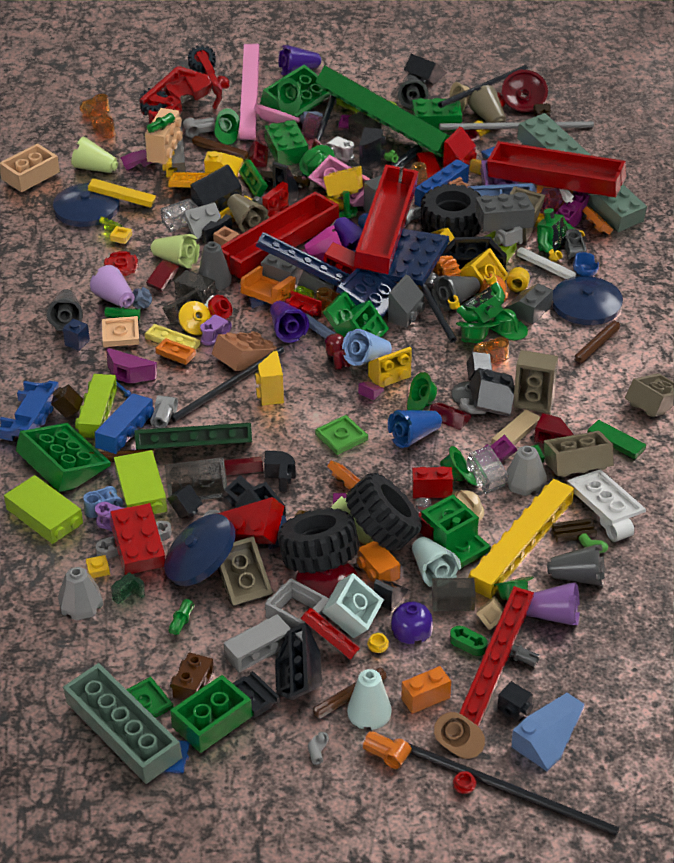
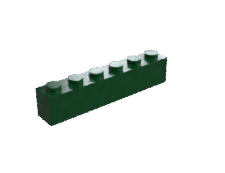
M251 423L135 430L136 450L252 443Z

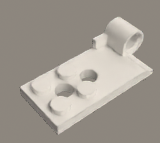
M596 470L567 480V485L574 488V494L600 516V524L606 529V533L612 542H617L634 535V526L629 518L645 513L646 508L602 470Z

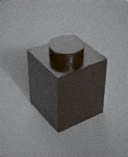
M68 384L62 388H57L53 392L51 405L63 417L67 418L79 412L84 399Z

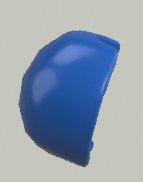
M579 252L575 255L573 269L580 276L592 277L598 273L599 262H595L593 254Z

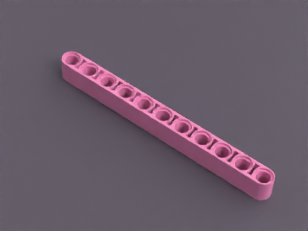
M244 44L240 140H256L257 112L254 106L258 100L259 44Z

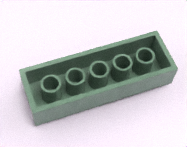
M97 663L63 686L67 704L145 784L182 759L180 742L100 663Z

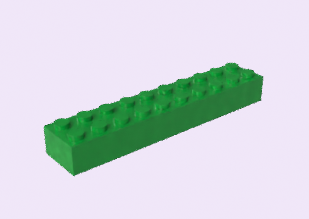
M324 65L316 80V83L320 84L319 88L331 93V95L343 100V102L355 107L357 110L364 112L369 117L376 119L397 133L404 135V137L416 142V144L428 149L430 152L444 158V142L450 135Z

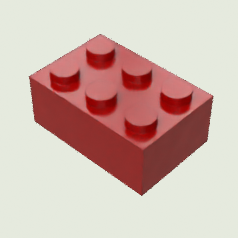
M151 503L110 511V525L124 576L163 568L165 552Z

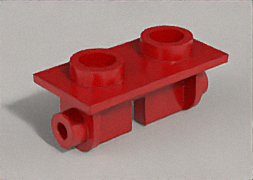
M291 290L290 299L287 298L285 303L302 310L312 317H321L322 301Z

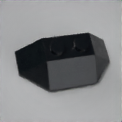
M489 236L455 237L441 255H451L453 259L457 260L456 263L461 270L468 262L488 248H491L506 270L507 254Z
M305 622L287 631L286 639L281 645L275 660L276 694L289 700H294L322 686L321 652L308 624Z

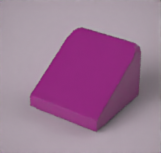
M371 382L358 384V394L371 400H375L384 391V388Z

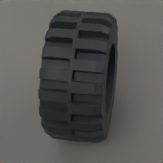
M444 184L441 187H434L433 190L430 189L421 201L420 222L425 232L430 233L448 227L454 237H475L482 229L475 216L476 197L482 196L479 192L474 191L473 188H467L465 185Z
M369 473L348 491L346 502L348 509L351 511L350 514L355 518L356 523L361 526L363 531L381 547H385L389 551L400 550L421 531L422 521L418 511L414 508L415 506L401 492V489L395 486L392 481L386 479L385 476L378 473Z
M321 508L315 511H306L304 514H298L294 518L288 519L286 523H283L277 534L284 564L292 571H298L299 573L326 572L329 569H336L340 565L343 566L347 564L348 560L351 561L360 546L354 518L348 512L341 509Z

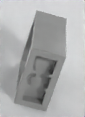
M291 578L281 585L278 591L272 597H269L265 603L266 618L268 619L278 614L291 629L304 623L303 620L282 610L292 598L314 609L323 618H328L322 611L329 598ZM309 626V629L313 634L315 630Z

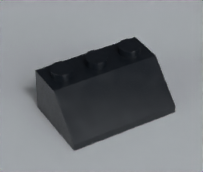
M228 164L190 185L192 209L215 203L218 211L221 212L228 207V199L233 194L242 195V186Z

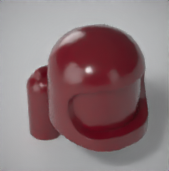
M337 333L327 336L325 348L327 356L333 357L335 369H341L343 366L349 367L351 364L344 358V355H346L345 349H342L344 337Z

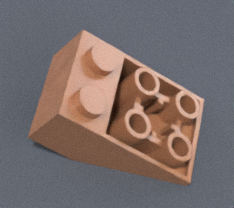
M251 331V333L239 332L236 334L228 332L226 334H218L211 354L235 371H241L276 350L277 347L273 345L272 341L262 338L261 334L255 331Z

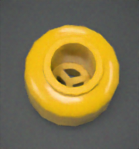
M522 267L511 269L506 280L508 288L513 292H522L528 287L530 275Z

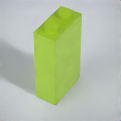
M153 451L114 457L115 472L125 508L151 503L153 514L168 512L166 495Z
M35 475L4 495L6 510L51 544H54L83 524L81 508Z

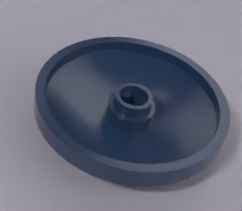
M83 183L61 191L53 201L55 216L67 225L91 227L103 224L115 217L120 209V201L117 198L91 192L88 190L89 183Z
M591 276L572 277L560 282L553 290L552 307L554 311L563 319L575 324H604L615 319L622 310L623 297L620 290L612 283L601 278Z
M210 514L197 519L187 526L174 540L166 555L164 569L168 578L179 586H190L203 581L213 574L226 560L235 541L234 525L221 514Z

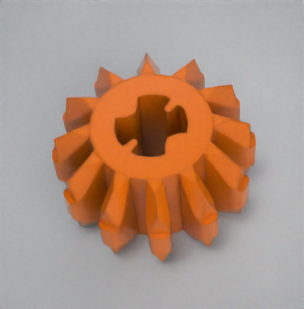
M451 255L441 256L433 269L438 276H460L459 273L461 272L459 265L456 263L457 260L453 259Z

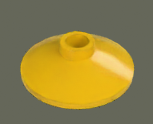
M197 301L185 303L178 315L182 328L187 333L196 336L202 335L200 325L212 317L209 309Z

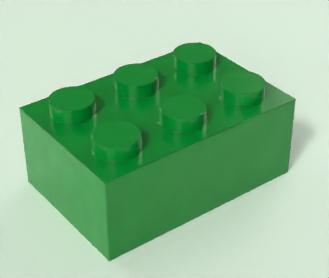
M420 98L413 100L412 114L439 129V124L462 123L460 100L443 108H439L438 103L445 99ZM441 130V131H443V132H455L456 130Z
M288 120L286 122L264 125L265 142L275 162L286 166L300 163L309 147L296 121Z
M220 675L170 710L172 728L202 753L252 717L251 699L225 676Z

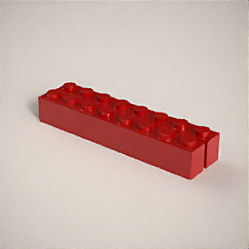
M501 141L497 142L487 160L488 177L615 198L626 178V161Z
M385 164L355 251V268L389 274L417 187L419 171L404 168L402 182L399 183L400 167Z
M315 191L225 243L221 248L231 274L241 279L256 267L261 266V262L270 254L256 247L263 232L293 247H297L330 227L339 218V204Z

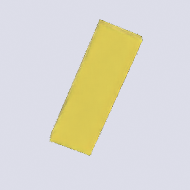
M154 324L145 333V339L159 344L167 338L194 349L200 346L199 339Z

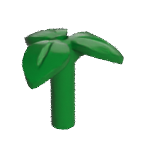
M343 191L344 210L339 212V218L357 217L358 209L357 207H350L349 191Z

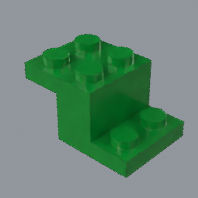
M346 291L340 293L322 312L336 333L341 334L343 337L349 331L355 329H363L378 337H382L389 330L370 300L355 305Z
M452 494L421 511V518L434 529L433 541L455 553L460 560L461 568L490 552L491 546L478 535L479 517L455 495Z

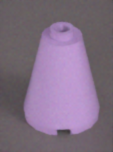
M106 265L97 270L98 273L92 276L90 289L95 296L124 308L133 304L135 296L118 268L113 265Z

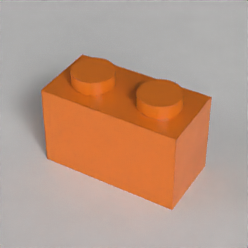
M374 541L359 547L356 562L360 569H364L371 582L375 581V579L392 582L400 579V563L389 550L381 547Z
M441 666L402 681L401 699L412 714L451 698V680Z

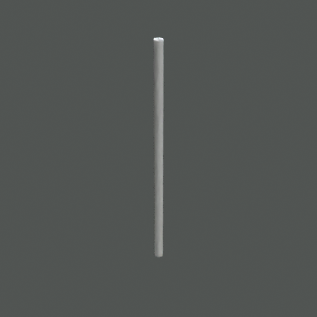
M593 121L555 122L561 128L594 127ZM520 122L439 124V130H457L459 127H463L464 130L518 129Z

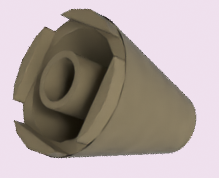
M482 86L481 90H475L469 96L468 104L470 109L486 122L505 123L506 117L493 86Z
M233 194L228 199V207L240 231L243 233L269 218L268 210L264 206L240 194Z

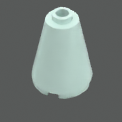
M420 537L415 540L412 545V551L423 581L429 587L434 586L436 588L446 587L457 578L456 573L458 569H461L460 560L456 554L427 537Z
M372 669L364 670L359 674L347 707L348 718L352 724L361 729L371 727V730L383 727L390 720L392 712L381 675Z

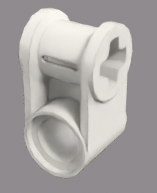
M337 136L325 144L334 151L336 158L344 162L354 160V143L352 141Z

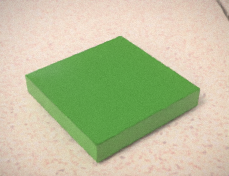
M347 415L315 429V435L336 455L368 440V434Z

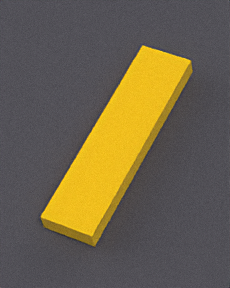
M94 178L88 185V190L91 192L150 208L156 199V195Z

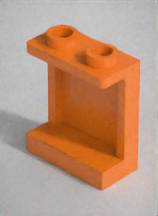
M262 266L256 267L240 280V293L270 304L276 301H284L290 297L291 290L295 291L296 277L289 276L279 282L263 276Z

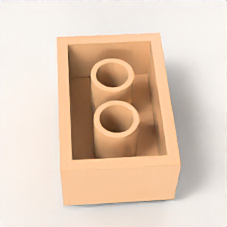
M160 108L153 122L156 118L163 117L168 113L174 115L175 122L167 125L163 130L159 129L154 133H149L147 130L145 133L147 162L166 164L169 158L172 157L174 149H177L178 142L182 140L183 132L180 130L182 118L179 116L178 110Z
M38 143L0 162L1 179L20 192L26 191L60 172L58 156Z

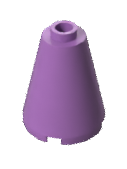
M569 583L534 592V597L526 616L569 625H578L580 612H577L578 605H580L578 586L576 583Z

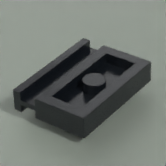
M253 671L250 672L249 676H243L233 682L238 689L251 699L252 716L254 718L272 708L273 704L280 703V696Z

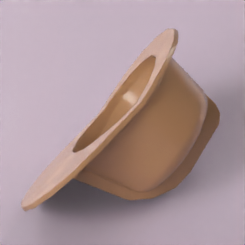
M447 712L442 714L434 725L436 740L461 758H474L482 752L485 746L483 731L462 714Z

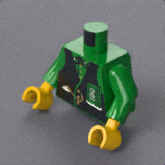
M549 208L544 210L545 218L537 224L539 251L549 253V259L556 262L563 258V254L557 249L565 242L566 232L569 229H574V227L566 222L563 215L554 214V209ZM579 230L581 232L582 237H584L585 233L582 230Z
M490 271L492 274L491 278H487L484 275L487 284L491 285V287L489 286L461 306L456 295H453L455 302H451L448 299L449 307L453 310L457 309L456 312L465 321L485 323L503 311L501 305L504 303L505 293L499 283H496L497 278L493 271Z

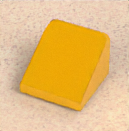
M472 159L469 172L481 175L482 160Z

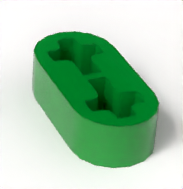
M455 626L450 631V642L452 645L474 656L485 654L488 640L483 635L464 626Z

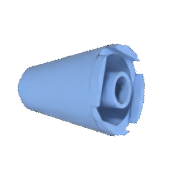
M355 329L349 331L344 337L342 349H345L346 355H344V358L349 364L360 366L379 357L391 354L392 346L388 340L363 329Z

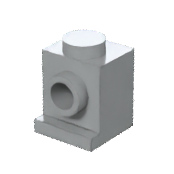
M518 226L512 227L510 230L499 229L495 235L496 243L498 245L502 244L505 247L511 246L514 243L522 244V228Z

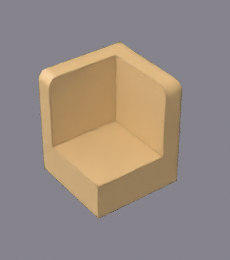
M494 596L481 606L476 614L490 630L498 624L504 608Z

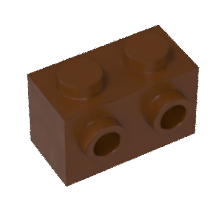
M189 652L185 660L180 662L177 675H174L171 679L170 688H172L173 698L184 701L209 684L214 674L213 658Z

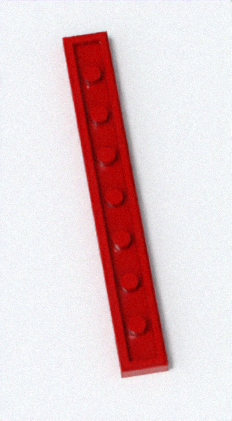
M513 587L459 714L468 718L478 727L533 600L534 592Z

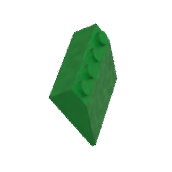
M303 65L263 89L260 104L281 111L278 103L277 86L284 78L294 79L302 90L301 106L299 111L292 115L297 118L303 115L305 111L311 110L330 98L331 93L319 88L320 84L316 83L318 75L306 65Z
M68 423L23 430L19 433L16 452L58 492L75 489L111 466V462Z

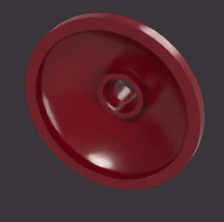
M518 70L506 77L501 92L504 102L511 109L528 113L534 111V104L545 103L548 96V86L544 78L538 73L531 70Z
M347 562L343 566L340 565L338 568L329 569L326 572L320 571L311 574L309 572H297L296 581L330 598L339 581L352 573L357 577L358 575L354 567Z

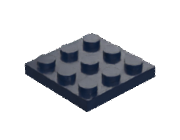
M357 268L337 287L336 291L339 294L346 291L355 305L370 300L383 318L388 313L389 292L397 283L382 275V273Z

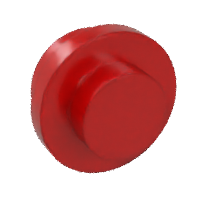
M463 771L454 777L453 787L461 794H468L474 791L476 780L471 773Z

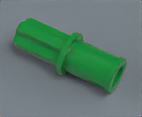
M168 113L163 117L156 118L146 128L149 133H154L159 129L163 130L167 125L175 122V117L172 113Z
M106 307L104 315L108 318L138 316V321H140L141 310L124 307Z
M184 599L178 611L174 612V619L168 630L170 634L179 635L184 624L188 623L190 613L195 607L191 600Z

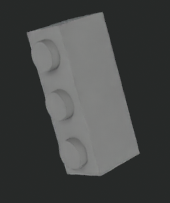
M277 614L224 642V657L240 673L279 652L281 645L286 639L285 635L291 628Z

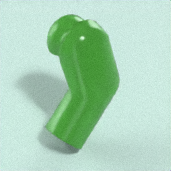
M394 150L385 153L384 158L386 161L393 163L398 161L397 153Z
M586 533L579 537V541L584 548L601 544L603 551H599V554L606 553L608 550V545L604 541L591 540Z

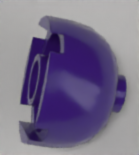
M406 602L397 607L391 618V630L394 637L407 644H415V641L419 640L421 642L426 641L433 632L432 614L428 608L418 602Z

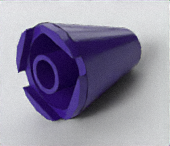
M282 45L283 50L279 51L278 65L279 68H282V71H280L282 75H288L303 65H306L311 70L316 69L322 62L321 56L318 53L301 48Z
M346 217L338 218L334 223V227L341 245L352 251L356 250L363 229Z
M276 301L271 305L270 313L274 331L279 339L283 342L292 343L300 340L299 338L302 335H306L309 329V319L302 310L283 301Z

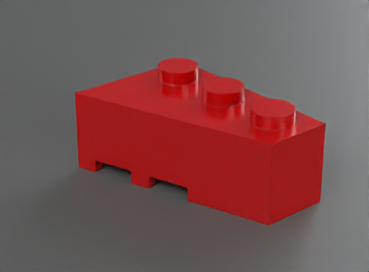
M271 497L217 514L225 516L234 525V542L254 536L256 543L276 544L285 506Z

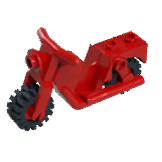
M196 45V49L192 47V51L190 50L188 54L189 69L177 66L152 89L148 88V91L144 90L139 98L140 111L143 115L149 116L150 124L160 108L178 110L180 115L182 112L180 98L183 95H192L194 100L197 101L210 94L212 89L216 95L212 108L217 109L222 101V89H228L230 82L225 76L219 75L216 77L214 71L216 56L212 48L209 49L207 45L206 48H204V45H201V47Z

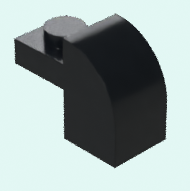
M265 451V478H279V492H287L288 484H291L292 479H296L295 460L290 454L283 451Z

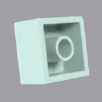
M352 573L338 582L322 612L352 638H355L369 629L384 599Z

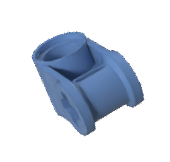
M113 486L88 492L83 497L84 513L89 518L98 517L95 513V507L98 503L109 502L121 508L124 503L122 498L118 497L117 490Z

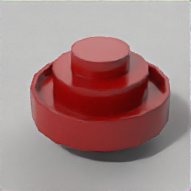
M215 295L208 301V309L212 316L218 315L228 319L232 315V305L223 295Z

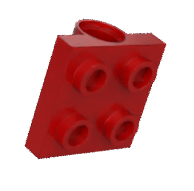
M282 181L262 197V203L268 210L269 218L289 207L288 183Z

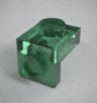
M127 573L111 586L113 601L119 605L133 593L143 598L145 596L144 582L141 578Z

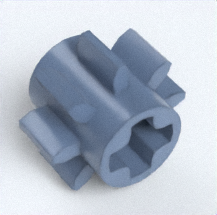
M144 287L133 290L135 296L133 307L137 309L148 308L152 303L150 290Z

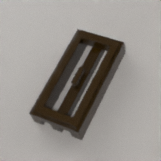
M592 518L552 523V530L557 543L579 540L580 535L584 533L590 538L597 537V531L594 524H592Z

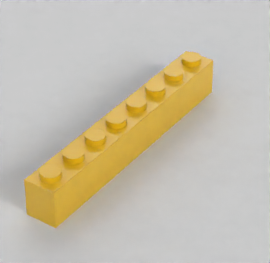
M555 479L548 485L546 484L540 495L535 496L532 504L523 510L520 518L514 520L511 528L502 534L500 541L497 544H493L487 556H483L479 565L470 571L468 576L470 580L469 589L491 599L498 591L497 586H494V584L506 582L550 530L552 523H556L573 503L574 488Z

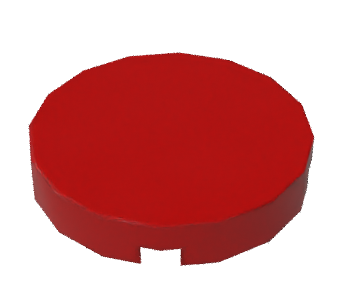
M127 251L113 252L110 254V257H106L104 260V266H115L123 276L134 273L139 265L137 256L130 255V252Z

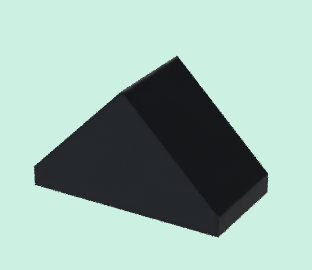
M375 579L374 592L384 599L381 607L390 611L397 606L408 592L407 588L392 581Z

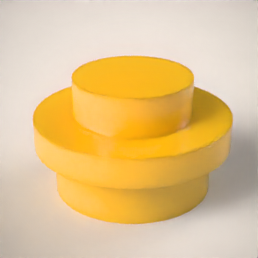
M374 633L368 639L367 646L374 653H382L388 649L389 641L384 634Z

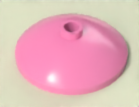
M257 104L254 106L257 114L264 121L269 122V125L288 120H295L296 123L300 121L299 118L276 109Z

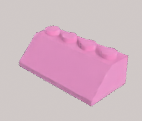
M329 155L308 179L326 190L324 176L351 167ZM363 174V187L359 189L358 193L350 194V205L353 207L364 206V182L370 180V178Z

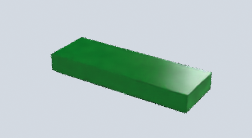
M246 159L239 173L253 195L261 198L268 185L252 161Z
M600 420L596 421L587 431V433L600 431L613 444L614 449L633 459H636L646 450L647 444Z

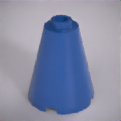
M396 410L389 415L388 431L393 434L394 439L392 441L397 447L406 448L441 427L442 417L437 411Z

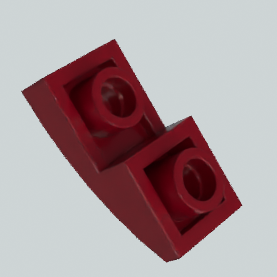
M163 260L148 278L147 286L163 292L167 283L174 278L179 266Z

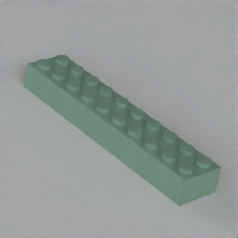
M545 113L519 123L517 139L524 145L591 155ZM623 184L616 198L585 193L590 195L588 205L617 232L644 222L647 205Z

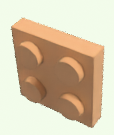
M138 316L102 319L103 347L138 345Z

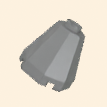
M528 445L518 449L504 475V482L508 483L509 490L524 496L531 495L533 491H536V493L541 492L547 480L539 453L534 447Z
M81 567L70 568L65 574L58 594L61 613L64 616H67L66 614L71 615V618L74 620L94 617L97 609L103 606L100 589L86 569Z

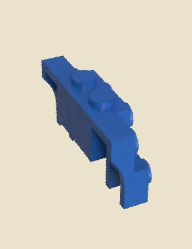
M24 381V391L18 390L17 392L18 401L22 403L14 414L15 419L0 418V439L13 441L15 436L19 437L20 431L40 428L44 425L48 415L53 412L54 407L51 405L53 392L59 388V383L55 381L44 383Z

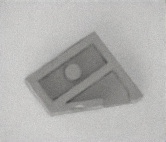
M215 203L189 209L183 213L191 234L195 235L198 240L202 237V229L210 221L217 223L221 219Z

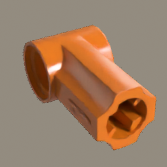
M369 731L363 743L364 750L383 758L385 764L393 769H399L412 751L411 746L405 740L397 738L393 741L374 731Z

